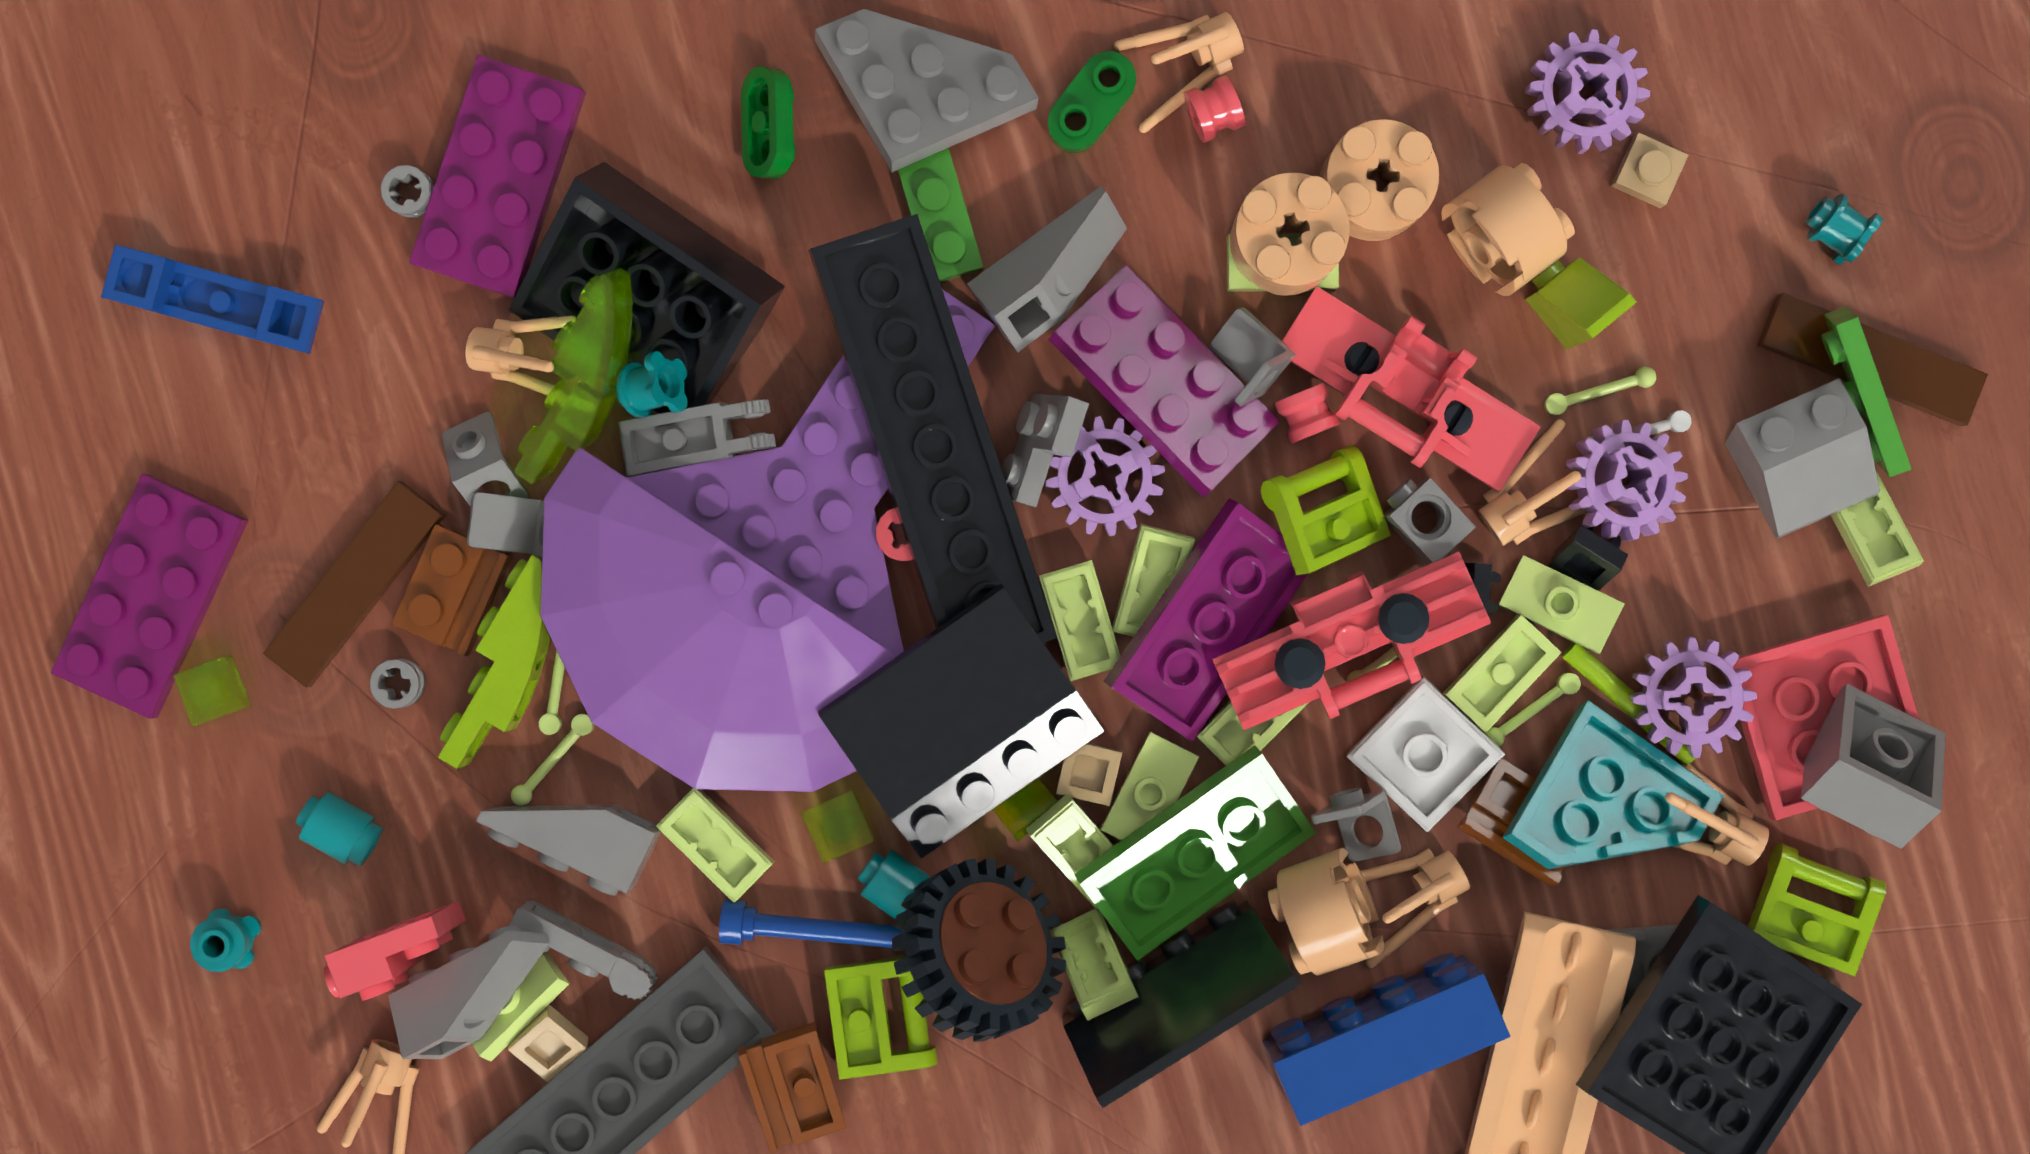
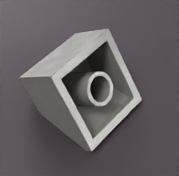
M1840 378L1738 422L1725 442L1730 455L1776 539L1880 493L1867 426Z
M1846 683L1839 691L1805 759L1801 799L1863 829L1870 835L1879 837L1902 849L1942 811L1946 733Z

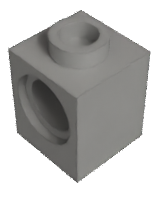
M1410 478L1386 499V502L1391 506L1384 514L1386 523L1425 565L1442 559L1476 527L1431 478L1421 480L1417 484ZM1420 502L1429 504L1435 510L1437 516L1435 527L1427 534L1419 532L1414 527L1411 519L1413 509Z

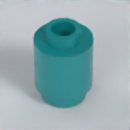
M330 791L321 799L314 795L311 796L295 822L296 825L302 827L299 835L300 840L345 865L351 861L360 867L366 862L384 832V828L374 823V816Z
M890 849L885 857L875 852L857 879L865 884L860 895L895 919L896 915L906 911L901 906L906 896L915 892L914 888L931 876Z

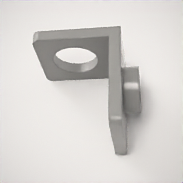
M1244 307L1237 309L1210 343V349L1248 383L1235 399V402L1240 407L1264 395L1296 355Z
M490 412L482 413L442 433L452 483L470 507L472 496L478 491L479 487L486 482L494 480L505 482L509 486L504 495L529 497L526 487L504 458L495 418Z
M475 492L472 496L467 544L475 548L528 553L542 557L544 500Z
M1361 788L1337 792L1329 796L1331 804L1311 815L1313 824L1338 820L1345 849L1348 851L1347 856L1351 862L1392 855L1401 850L1400 840L1385 790L1364 795ZM1367 815L1378 820L1383 830V836L1379 844L1369 846L1358 840L1354 831V825L1358 817Z

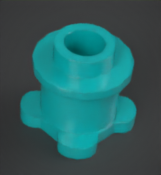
M1840 194L1833 200L1827 196L1822 198L1809 213L1805 224L1810 226L1807 239L1811 242L1820 240L1834 250L1836 253L1832 261L1838 265L1843 264L1845 261L1849 263L1854 261L1883 222V217L1877 213L1868 218L1847 204L1848 197L1845 194Z
M659 351L649 353L645 357L644 365L629 363L621 368L616 383L617 398L628 413L635 417H647L654 412L655 408L668 406L673 413L682 412L688 404L687 397L684 394V380L687 377L686 367L680 359H665Z
M225 908L212 911L208 915L207 920L202 921L194 929L190 938V950L193 959L202 968L211 972H223L233 967L237 969L248 967L255 960V954L252 949L255 937L262 931L261 921L254 915L244 918L231 915ZM218 937L223 940L224 949L219 945Z

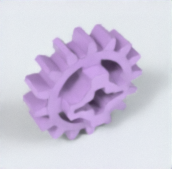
M1592 29L1585 36L1583 43H1581L1576 33L1571 32L1563 39V49L1553 42L1543 51L1547 61L1537 60L1532 65L1530 71L1540 80L1530 82L1525 87V94L1537 97L1538 102L1532 105L1527 110L1528 116H1543L1545 122L1537 131L1540 135H1544L1552 129L1558 133L1555 147L1560 149L1571 139L1575 140L1577 154H1583L1589 149L1592 141H1594L1595 146L1601 152L1612 146L1611 135L1617 140L1622 141L1631 134L1629 125L1626 122L1636 124L1643 119L1645 113L1635 104L1649 98L1650 90L1638 87L1637 81L1648 74L1647 68L1633 69L1630 65V62L1637 54L1634 48L1623 54L1617 51L1619 36L1614 35L1605 44L1599 43L1598 30ZM1582 57L1599 60L1604 65L1586 63ZM1617 79L1621 87V102L1616 97ZM1553 81L1559 87L1557 106L1553 98ZM1587 84H1590L1594 88L1595 93L1585 101L1580 96L1579 91ZM1569 120H1588L1593 127L1580 126Z
M1101 416L1094 418L1093 431L1086 432L1084 427L1081 428L1072 455L1073 458L1075 453L1079 451L1085 463L1082 477L1079 480L1068 485L1067 474L1071 457H1052L1050 467L1058 470V476L1046 480L1045 485L1052 489L1059 488L1061 493L1051 503L1053 508L1067 505L1071 512L1068 514L1066 523L1071 525L1080 517L1085 519L1086 534L1092 535L1098 523L1105 525L1108 536H1115L1116 522L1123 521L1130 530L1136 528V519L1133 514L1138 510L1142 514L1150 516L1154 510L1145 500L1148 495L1161 496L1164 490L1158 485L1152 484V477L1165 472L1164 466L1151 465L1149 458L1157 450L1152 445L1143 448L1138 443L1142 435L1137 430L1133 431L1130 436L1123 433L1124 419L1122 418L1117 419L1112 429H1105ZM1097 441H1115L1124 445L1130 451L1121 456L1103 452ZM1091 454L1106 469L1113 466L1118 469L1119 475L1113 480L1116 488L1114 491L1118 500L1115 499L1111 491L1108 492L1104 485L1094 488L1091 484L1090 479L1096 474L1095 461ZM1140 468L1141 486L1137 496L1131 503L1125 487L1129 474ZM1088 497L1104 500L1113 513H1095L1081 506L1079 502Z
M1622 420L1613 423L1612 429L1607 424L1592 430L1593 439L1588 437L1579 440L1575 444L1583 456L1566 461L1568 468L1581 474V479L1567 488L1568 490H1577L1578 498L1573 500L1569 507L1571 510L1584 508L1588 514L1582 523L1585 528L1594 527L1601 523V538L1617 537L1619 532L1622 541L1637 540L1640 533L1644 537L1655 535L1660 532L1658 522L1662 524L1668 523L1676 518L1669 505L1685 502L1686 496L1675 490L1676 483L1687 480L1688 473L1675 471L1673 466L1674 463L1680 460L1682 454L1680 451L1667 454L1664 447L1669 440V436L1665 433L1650 438L1651 424L1645 422L1635 425L1632 429L1629 420ZM1633 448L1640 451L1645 457L1636 455ZM1628 475L1630 482L1623 486L1621 479ZM1605 503L1615 506L1619 514L1611 511Z
M1685 636L1683 649L1678 650L1668 640L1662 642L1665 656L1659 659L1647 653L1644 659L1651 667L1648 674L1642 672L1633 673L1632 678L1642 684L1643 689L1642 692L1630 694L1629 700L1644 706V710L1633 717L1638 725L1653 724L1647 738L1654 744L1667 736L1666 750L1671 754L1676 755L1683 744L1687 745L1689 755L1693 758H1700L1703 744H1707L1717 754L1723 752L1720 738L1727 735L1739 741L1742 736L1734 725L1738 720L1752 722L1754 718L1752 714L1742 709L1743 702L1757 699L1756 692L1742 688L1741 684L1752 676L1751 671L1746 668L1734 670L1732 667L1737 662L1739 655L1729 650L1720 657L1717 656L1719 642L1712 639L1707 640L1702 650L1699 649L1697 640L1693 636ZM1704 661L1714 665L1722 673L1727 684L1712 683L1707 678ZM1677 665V674L1666 685H1658L1663 675L1670 668ZM1691 684H1694V687L1713 696H1704V699L1695 700L1694 709L1691 710L1690 706L1672 697H1681V694L1690 693ZM1720 708H1726L1720 720L1708 728L1709 719ZM1658 709L1673 710L1678 714L1681 731L1669 727L1661 718Z

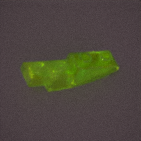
M622 268L602 274V276L597 274L588 282L579 298V303L584 305L576 321L566 323L552 344V349L557 351L552 360L554 364L553 372L563 379L553 387L545 400L544 407L549 412L540 426L534 425L522 439L518 452L523 456L514 470V473L530 484L552 474L568 446L577 452L579 447L583 449L596 442L610 415L617 397L616 384L618 373L627 363L632 331L633 302L630 274Z

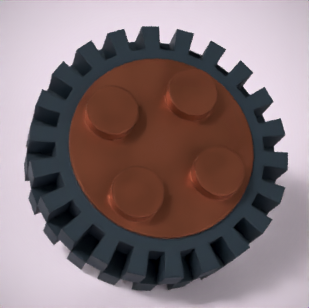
M976 858L964 860L959 864L955 863L918 884L914 888L915 892L906 896L901 904L906 911L896 915L893 927L905 932L892 938L893 951H906V957L894 962L896 975L910 971L914 981L901 988L907 998L919 992L924 997L914 1009L922 1018L937 1012L938 1014L932 1024L933 1027L941 1032L954 1027L952 1037L964 1040L973 1036V1042L986 1041L990 1038L996 1039L1038 1020V1015L1047 1012L1053 1005L1049 998L1059 994L1063 983L1053 977L1064 973L1066 970V960L1052 957L1053 954L1066 949L1064 936L1051 938L1049 934L1050 929L1061 925L1057 914L1055 913L1044 919L1040 912V909L1050 903L1046 895L1041 893L1030 898L1027 894L1035 883L1027 875L1013 882L1016 868L1006 864L996 869L997 860L987 858L979 863L976 862Z

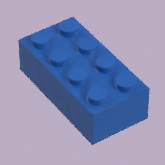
M1453 953L1440 955L1423 964L1424 972L1405 980L1402 975L1388 977L1372 986L1374 993L1356 1001H1353L1351 996L1342 997L1321 1008L1323 1015L1304 1023L1301 1018H1293L1271 1029L1272 1036L1262 1040L1300 1126L1511 1037L1484 973L1463 955L1457 958L1454 957Z

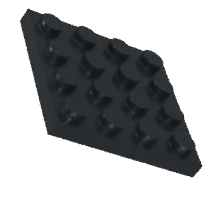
M1697 895L1576 1085L1587 1094L1685 1154H1766L1862 1006V1003L1710 901Z

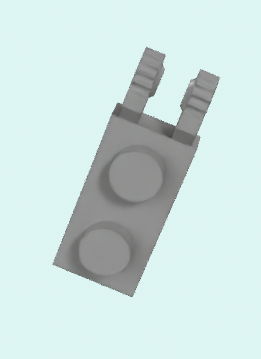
M752 400L730 405L719 402L687 408L678 413L667 412L618 422L627 477L733 458L736 454L776 447L774 434H767L765 432L733 439L730 420L760 418L765 414H769L771 412L769 400Z
M533 899L526 901L517 909L509 926H521L522 931L547 933L550 944L544 952H548L552 948L569 957L567 963L573 969L587 976L597 977L601 973L609 977L613 992L621 996L627 995V999L633 998L635 1001V999L639 998L641 1000L643 996L646 997L653 985L655 986L658 976L656 973L658 970H655V965H651L650 961L645 962L643 957Z

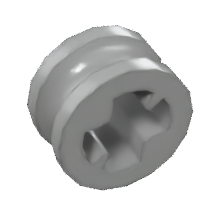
M410 165L397 166L391 169L383 178L381 197L386 206L399 215L407 218H419L426 213L435 184L428 175L416 167ZM415 178L418 179L420 183L415 185V188L421 191L420 198L416 202L407 199L403 206L400 205L398 200L403 198L402 195L397 193L400 183L403 182L410 185Z
M403 658L388 660L378 665L370 679V689L375 700L382 706L392 709L407 707L416 703L424 694L426 686L425 674L420 666L411 660ZM395 668L400 669L401 678L410 679L411 683L410 690L400 692L403 696L402 699L396 698L395 689L386 688V678L396 675L393 671Z

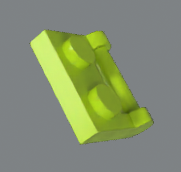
M1348 445L1334 451L1331 459L1289 477L1283 475L1275 476L1264 481L1261 486L1262 499L1265 505L1275 513L1296 575L1314 572L1391 536L1365 459L1360 450L1353 445ZM1341 479L1344 481L1347 493L1302 512L1298 500L1299 496L1335 480Z
M1778 843L1769 857L1768 873L1747 927L1780 949L1855 976L1884 901L1886 883L1869 875L1861 879L1799 856L1796 848ZM1792 876L1854 899L1855 906L1851 916L1786 892Z
M906 954L893 958L828 966L825 968L824 973L839 1080L922 1069L938 1064L936 1046L930 1045L926 1016L922 1018L914 1009L924 997L919 992L907 998L901 988L914 981L910 971L896 975L894 962L906 957ZM899 977L908 1049L893 1051L883 984V979Z

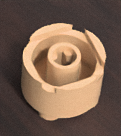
M1379 119L1362 123L1350 129L1339 140L1327 157L1320 177L1330 184L1331 188L1343 201L1349 218V236L1366 241H1381L1390 239L1405 231L1427 211L1438 189L1439 166L1432 149V143L1424 133L1402 122ZM1374 170L1381 172L1382 179L1389 181V184L1382 192L1376 191L1377 185L1375 181L1367 180Z
M1519 163L1514 168L1506 165L1496 167L1444 205L1441 212L1443 221L1449 216L1452 218L1455 229L1449 232L1447 236L1459 258L1483 284L1490 279H1494L1503 287L1497 290L1496 293L1502 296L1512 295L1563 257L1567 251V240L1575 234L1574 226L1569 217L1559 208L1551 206L1540 191L1541 182L1539 177L1525 163Z
M1294 172L1272 176L1251 190L1234 219L1230 233V248L1233 260L1245 278L1267 292L1283 296L1306 292L1322 282L1344 256L1350 234L1348 214L1343 201L1324 178ZM1284 224H1288L1291 230H1298L1301 236L1296 241L1295 246H1291L1288 238L1278 237L1277 234Z
M1339 848L1280 870L1277 874V888L1268 891L1269 903L1275 918L1279 923L1286 921L1294 941L1289 943L1290 954L1296 969L1301 975L1312 972L1316 976H1320L1378 956L1384 951L1383 935L1372 938L1369 923L1379 920L1372 896L1357 864L1354 862L1345 866L1343 863L1348 855V851L1345 848Z

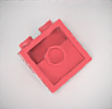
M453 902L359 937L324 955L327 962L324 968V976L331 994L336 998H343L359 992L362 1001L386 993L394 989V985L408 980L410 977L407 970L423 961L421 955L436 950L440 947L439 945L454 939L451 930L466 921L460 902Z

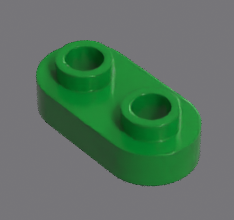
M1104 51L1092 56L1053 105L1048 116V133L1052 142L1059 149L1067 153H1082L1092 148L1130 100L1136 85V72L1127 57L1114 51ZM1105 70H1112L1117 73L1119 82L1113 87L1103 86L1098 79L1100 73ZM1073 113L1082 115L1086 121L1084 128L1079 131L1070 130L1065 124V119L1068 115Z
M764 66L753 68L745 77L741 89L742 159L747 172L754 177L779 179L786 174L795 158L793 135L794 91L788 75L780 69Z

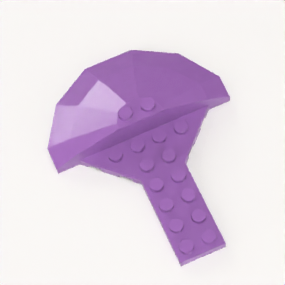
M943 290L967 366H969L995 327V324ZM844 355L782 447L627 478L581 447H578L544 498L540 616L591 722L694 789L813 792L857 771L819 717L818 711L904 652L884 553L876 540V527L878 524L874 508L887 490L888 485Z

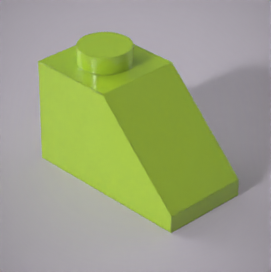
M1580 257L1566 266H1563L1557 260L1537 275L1532 282L1538 289L1525 299L1566 350L1593 339L1637 303L1629 292Z

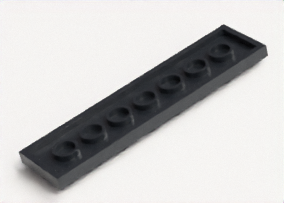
M918 214L809 249L808 251L936 629L1002 584L1043 643L1057 638Z

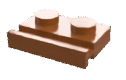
M435 524L391 625L439 646L449 648L462 656H469L478 637V628L492 605L512 555L493 549L471 547L467 544L466 535L441 524Z
M1501 758L1485 774L1468 806L1470 807L1464 819L1460 820L1457 827L1548 886L1556 885L1562 878L1561 873L1564 867L1548 870L1502 838L1536 779Z
M814 1022L761 1039V1043L747 1048L745 1045L737 1047L738 1057L770 1154L777 1152L778 1147L793 1143L795 1146L847 1128Z

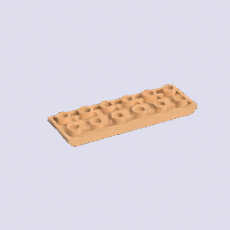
M1524 911L1500 1007V1013L1511 1037L1497 1042L1490 1047L1464 1154H1585L1598 1100L1579 1088L1576 1083L1620 1016L1635 957L1636 938L1634 936Z

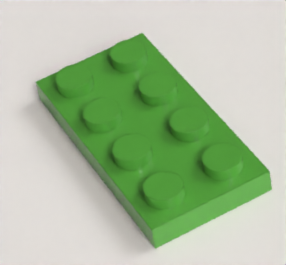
M1253 746L1074 875L1081 887L1138 961L1316 834V831L1263 754L1256 746Z

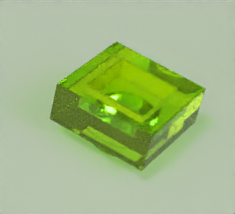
M224 656L173 675L192 727L251 707L232 656Z
M1037 778L993 808L992 811L1018 842L1028 834L1026 829L1054 806L1057 801Z
M853 789L806 809L801 813L823 864L875 840Z

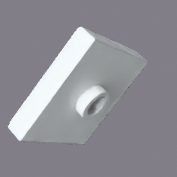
M1422 676V680L1416 682L1347 753V757L1377 786L1385 790L1386 794L1428 832L1505 755V752L1428 679Z

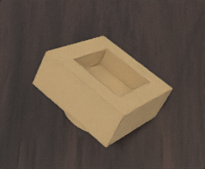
M1638 132L1632 137L1611 187L1658 208H1662L1667 205L1689 155Z
M1090 743L1085 744L1063 760L1056 794L1065 796L1068 793L1072 798L1110 806L1122 751Z
M548 1005L509 1044L508 1051L546 1082H549L588 1049V1036L551 1005Z

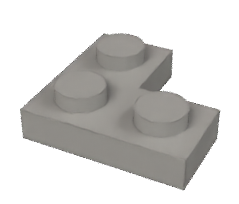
M1033 393L1031 401H1027L1023 405L1016 423V431L1020 435L1014 453L1006 457L1001 467L1013 502L1031 507L1037 506L1053 455L1072 458L1089 403L1070 396Z

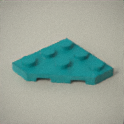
M1588 700L1578 706L1502 838L1548 870L1680 846L1700 840L1707 825L1665 800V795L1673 792L1713 814L1724 795Z

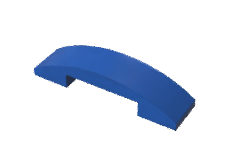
M117 244L114 246L101 298L307 354L311 353L324 305V300L273 286L262 285Z

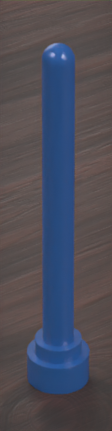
M724 899L719 923V943L743 945L744 940L754 941L755 935L892 948V938L905 931L892 925L758 913L756 907H748L747 901L737 900L734 903L730 899Z

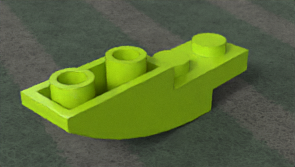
M531 555L528 562L521 559L515 565L505 583V587L511 591L500 609L495 606L492 607L478 628L477 635L481 636L482 640L475 651L494 661L491 667L484 665L476 674L468 689V693L474 696L463 715L459 712L453 715L440 736V741L444 742L445 746L438 758L456 769L471 764L493 726L503 732L517 729L531 702L542 674L549 648L550 635L540 616L542 557L538 555Z

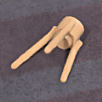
M1224 12L1211 19L1206 14L1188 23L1134 35L1133 37L1117 40L1114 43L1115 50L1122 51L1187 36L1186 41L1153 54L1151 62L1156 65L1191 52L1199 66L1206 63L1209 64L1206 70L1140 123L1139 131L1141 133L1148 132L1185 103L1183 92L1192 88L1201 90L1215 77L1233 69L1230 58L1243 53L1244 46L1239 29L1229 13Z
M555 316L520 321L496 319L493 329L475 327L469 334L465 355L467 364L472 370L490 372L493 379L509 381L589 411H595L598 407L597 402L515 371L519 367L545 372L554 370V364L551 361L525 356L523 342L520 338L515 337L516 333L572 327L578 322L575 316Z
M1562 419L1556 420L1526 452L1501 492L1491 489L1482 495L1487 504L1477 510L1478 514L1501 546L1506 545L1512 540L1518 545L1535 533L1587 512L1584 508L1571 510L1570 507L1530 522L1537 517L1535 509L1564 492L1565 489L1581 479V474L1578 471H1573L1559 481L1557 480L1528 500L1519 490H1516L1511 495L1507 493L1564 429L1565 422Z
M1682 764L1681 766L1724 795L1719 804L1730 813L1724 811L1716 816L1673 792L1667 793L1665 800L1668 803L1711 827L1708 837L1710 841L1714 842L1711 845L1695 841L1690 844L1674 847L1709 856L1724 865H1727L1731 859L1746 866L1753 864L1761 856L1767 845L1769 829L1753 820L1754 811L1737 803L1691 764L1686 766Z
M1428 848L1411 858L1360 870L1365 882L1414 869L1419 870V873L1412 876V881L1418 892L1386 912L1382 916L1384 923L1389 924L1423 903L1429 905L1384 943L1382 954L1367 959L1365 962L1367 967L1373 968L1442 910L1457 903L1456 896L1470 889L1469 881L1462 867L1450 851H1445L1435 857Z
M373 1039L369 1048L363 1047L355 1068L326 1110L325 1115L317 1125V1131L323 1134L328 1130L361 1081L364 1089L341 1139V1145L345 1148L349 1147L358 1128L361 1126L375 1092L383 1095H392L395 1087H400L392 1154H405L413 1085L420 1068L410 1065L412 1059H402L399 1044L382 1039Z

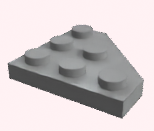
M862 9L815 29V42L891 173L1037 109L1039 97L1013 54L867 9Z

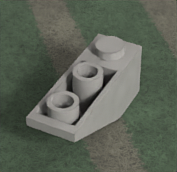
M1100 186L968 282L967 285L990 320L1018 353L1063 320L1127 230V227L1107 192Z
M616 804L492 806L481 811L476 822L490 828L487 835L495 841L513 848H517L519 843H522L538 851L537 859L543 864L563 872H567L568 868L572 867L589 876L586 882L590 886L613 896H616L618 891L627 894L636 887L662 833L656 827L657 824Z
M516 925L497 929L488 935V942L477 948H467L451 954L448 957L449 963L438 969L426 970L412 975L408 979L409 984L388 995L402 1059H444L482 1039L550 944L547 933L522 931V927Z

